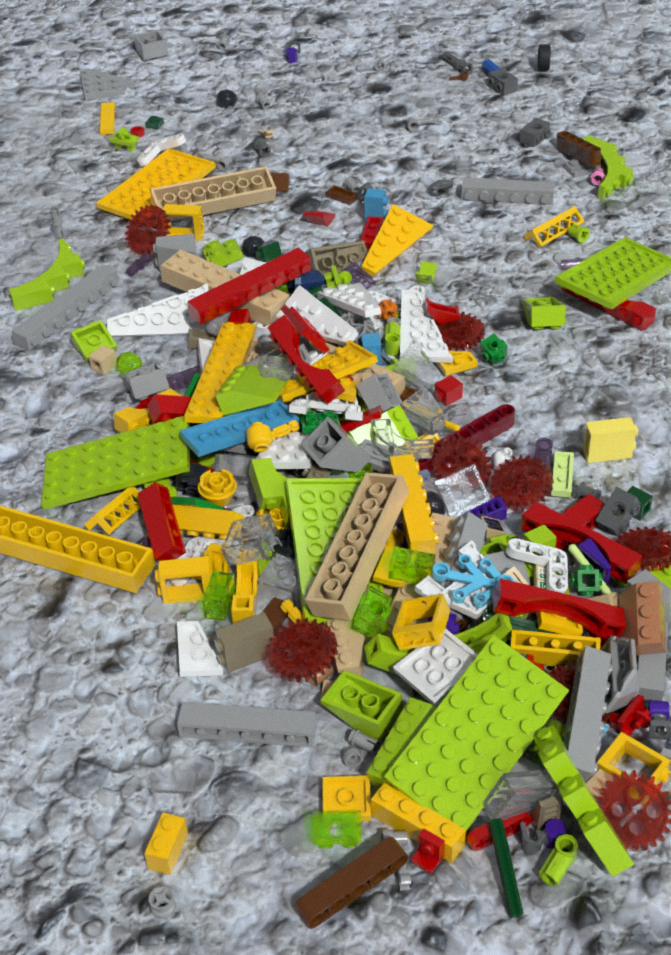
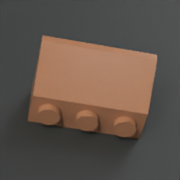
M658 581L635 583L619 594V606L624 609L627 626L620 637L635 640L636 655L666 653L664 592Z

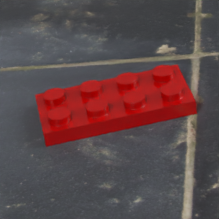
M284 305L280 309L304 337L324 354L328 352L327 340L322 337L308 319L301 316L293 306L289 308L287 305Z

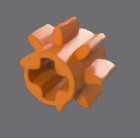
M391 299L382 300L378 304L381 309V314L378 317H382L383 321L396 316V309L398 307L395 302L392 303Z

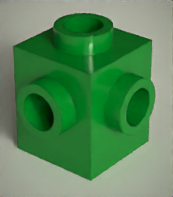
M495 333L480 342V351L483 358L492 365L502 362L507 357V344L504 340H500Z
M579 565V569H574V574L570 576L571 587H574L575 591H580V595H593V591H600L602 574L599 573V569H592V565ZM586 575L588 577L587 583H582V576Z

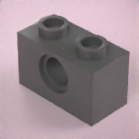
M501 68L489 72L488 85L503 96L518 91V78L505 69Z
M538 118L533 119L520 129L519 143L531 147L537 146L550 135V122Z
M615 487L595 521L600 527L620 537L622 533L628 530L630 520L633 515L635 516L639 512L641 503L636 496ZM618 510H624L622 515L615 516Z

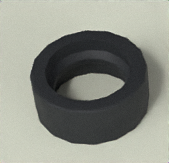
M540 44L538 48V71H549L551 47L550 44Z

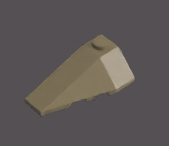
M364 241L311 248L305 252L311 257V269L320 271L323 276L325 273L332 271L331 266L336 265L339 274L366 258L368 254Z

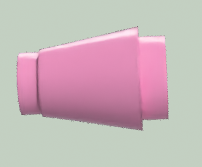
M596 168L592 173L590 180L594 185L598 186L605 180L606 177L603 169Z

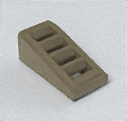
M189 329L187 348H198L199 338L216 341L217 336L208 334L205 330Z
M558 794L538 802L530 814L533 818L532 824L535 830L540 829V831H543L547 821L560 819L563 803L562 795Z

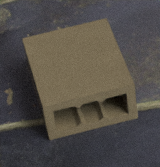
M265 612L216 630L217 639L215 640V645L219 652L217 659L221 666H225L228 673L276 655L273 626Z

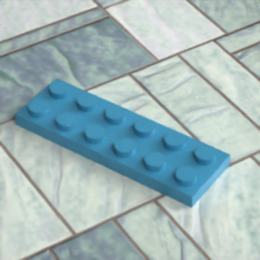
M279 399L274 403L247 409L180 430V437L200 457L246 442V430L255 422H262L268 425L272 431V429L283 424L288 425V422L296 420L299 424V418L294 413L289 412V408Z

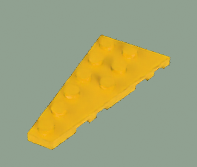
M393 204L360 270L373 277L376 276L390 262L392 263L399 255L413 246L417 240L424 237L427 232H430L434 225Z
M349 339L345 342L346 346L343 348L337 347L334 354L325 355L311 366L329 369L339 381L344 376L352 375L358 370L371 367L372 364L378 362L377 355ZM297 374L298 378L288 381L278 399L282 402H289L295 397L308 394L309 391L315 388L310 389L304 381L306 377L303 376L301 378Z

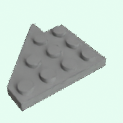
M88 68L80 71L85 100L125 95L124 88L135 87V83L132 80Z

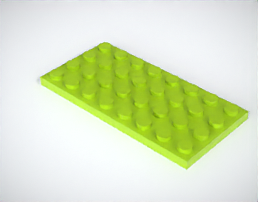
M624 237L555 276L554 283L559 284L562 288L573 291L577 295H582L592 302H597L603 305L604 308L612 310L671 273V257Z
M184 416L176 417L165 422H158L153 425L46 453L41 506L46 510L190 471V447L180 437V430L189 428V423L185 422Z
M363 478L286 479L285 484L304 627H328L327 620L334 619L313 616L305 598ZM379 560L354 613L358 614L368 611L371 625H383L388 614L383 584L373 581V575Z
M493 635L383 779L422 807L433 810L467 831L569 690Z

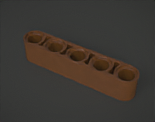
M561 131L557 133V149L589 166L601 164V148L570 132Z
M388 837L296 901L294 909L309 929H313L403 867L408 861L409 856L394 837Z

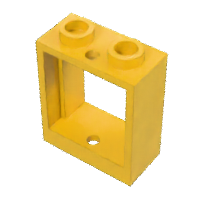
M165 204L160 212V218L163 220L162 232L165 233V236L194 234L195 240L202 241L205 233L202 206ZM171 215L193 216L194 228L172 227Z
M208 556L158 561L159 570H155V580L160 582V584H157L158 596L163 597L164 604L213 599V586ZM202 577V583L167 586L166 579Z
M444 594L402 601L392 631L399 650L441 644L450 614V608ZM433 617L432 622L413 625L415 619Z
M621 732L598 760L597 771L601 769L607 774L613 775L620 782L618 789L620 792L645 805L649 798L652 800L655 798L659 791V785L661 783L665 784L671 775L669 770L671 760ZM625 753L656 770L645 785L614 767Z

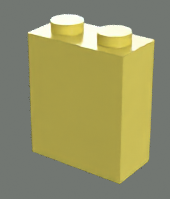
M632 418L586 422L583 452L587 462L593 463L632 458L633 450L636 449L635 436L638 435L637 425L633 423Z

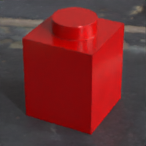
M452 375L435 383L434 398L445 406L463 397V383Z

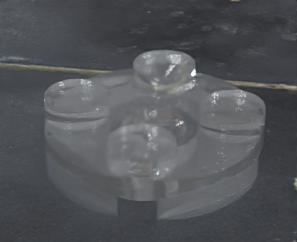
M268 356V360H263V357L259 359L258 370L262 377L268 378L272 376L278 377L282 381H288L289 377L294 374L295 365L289 364L286 358Z

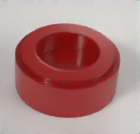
M135 126L130 129L131 135L139 137L145 135L144 128L141 126Z

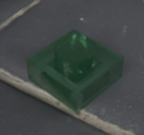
M150 116L145 122L146 128L159 130L164 123V118Z

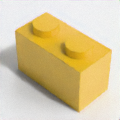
M162 813L144 853L149 870L171 875L188 836L185 818Z

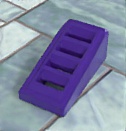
M501 496L463 511V515L469 511L480 519V514L482 513V516L498 520L507 519V507Z
M590 538L580 543L578 549L594 569H599V573L602 574V580L605 583L609 582L611 566L596 544Z

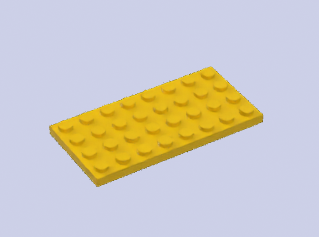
M169 148L96 202V206L98 209L145 224L156 216L150 202V189L202 179L216 168V163Z

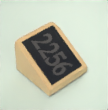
M481 516V520L488 524L485 533L486 539L506 534L500 520Z

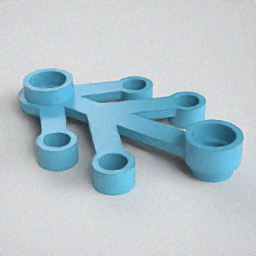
M460 555L458 566L462 569H467L470 574L450 571V567L444 562L434 564L432 576L436 581L443 582L449 579L470 583L461 589L453 591L452 600L457 604L463 603L466 596L484 586L491 587L486 592L477 593L474 596V605L478 608H483L486 606L487 601L492 598V592L500 578L514 581L509 575H501L493 566V562L488 558L481 559L478 569L471 561L472 559L469 555ZM482 572L489 573L493 579L486 578Z

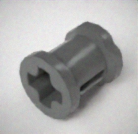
M260 138L255 141L254 148L259 151L262 157L268 156L271 153V147L267 145L264 139Z
M581 482L575 492V497L584 498L588 494L598 499L600 498L601 490H595L587 486L586 482Z

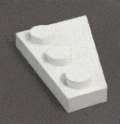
M177 622L179 676L223 675V668L218 663L214 650H211L208 639L199 622Z

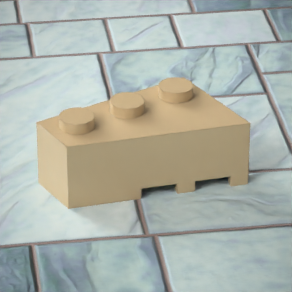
M369 612L354 614L351 621L341 619L327 620L339 676L346 670L364 678L366 665L364 646L369 642V634L372 628Z

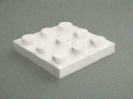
M296 431L279 439L275 438L269 449L259 452L256 459L271 458L275 469H310L315 460L301 445L310 434Z
M445 628L441 644L416 648L393 666V669L397 675L428 702L438 707L478 654Z

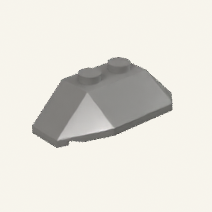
M610 635L600 649L612 654L610 663L613 664L612 672L607 681L610 683V688L604 702H607L605 713H610L626 706L639 692L635 640Z

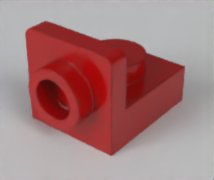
M232 310L228 322L239 325L243 323L251 324L252 320L249 310Z
M424 828L419 834V849L411 858V862L429 874L433 873L444 858L445 840Z

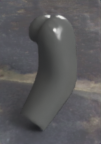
M437 180L429 186V189H431L430 194L437 195L440 189L452 188L453 180Z

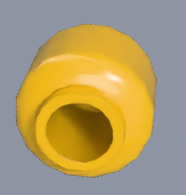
M255 422L246 430L247 444L255 452H264L272 445V434L268 425L262 422Z

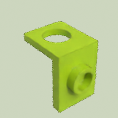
M421 261L419 272L415 273L417 282L433 284L437 263Z

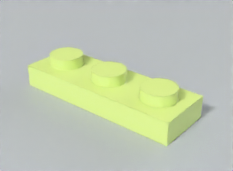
M555 451L551 496L571 498L573 452Z

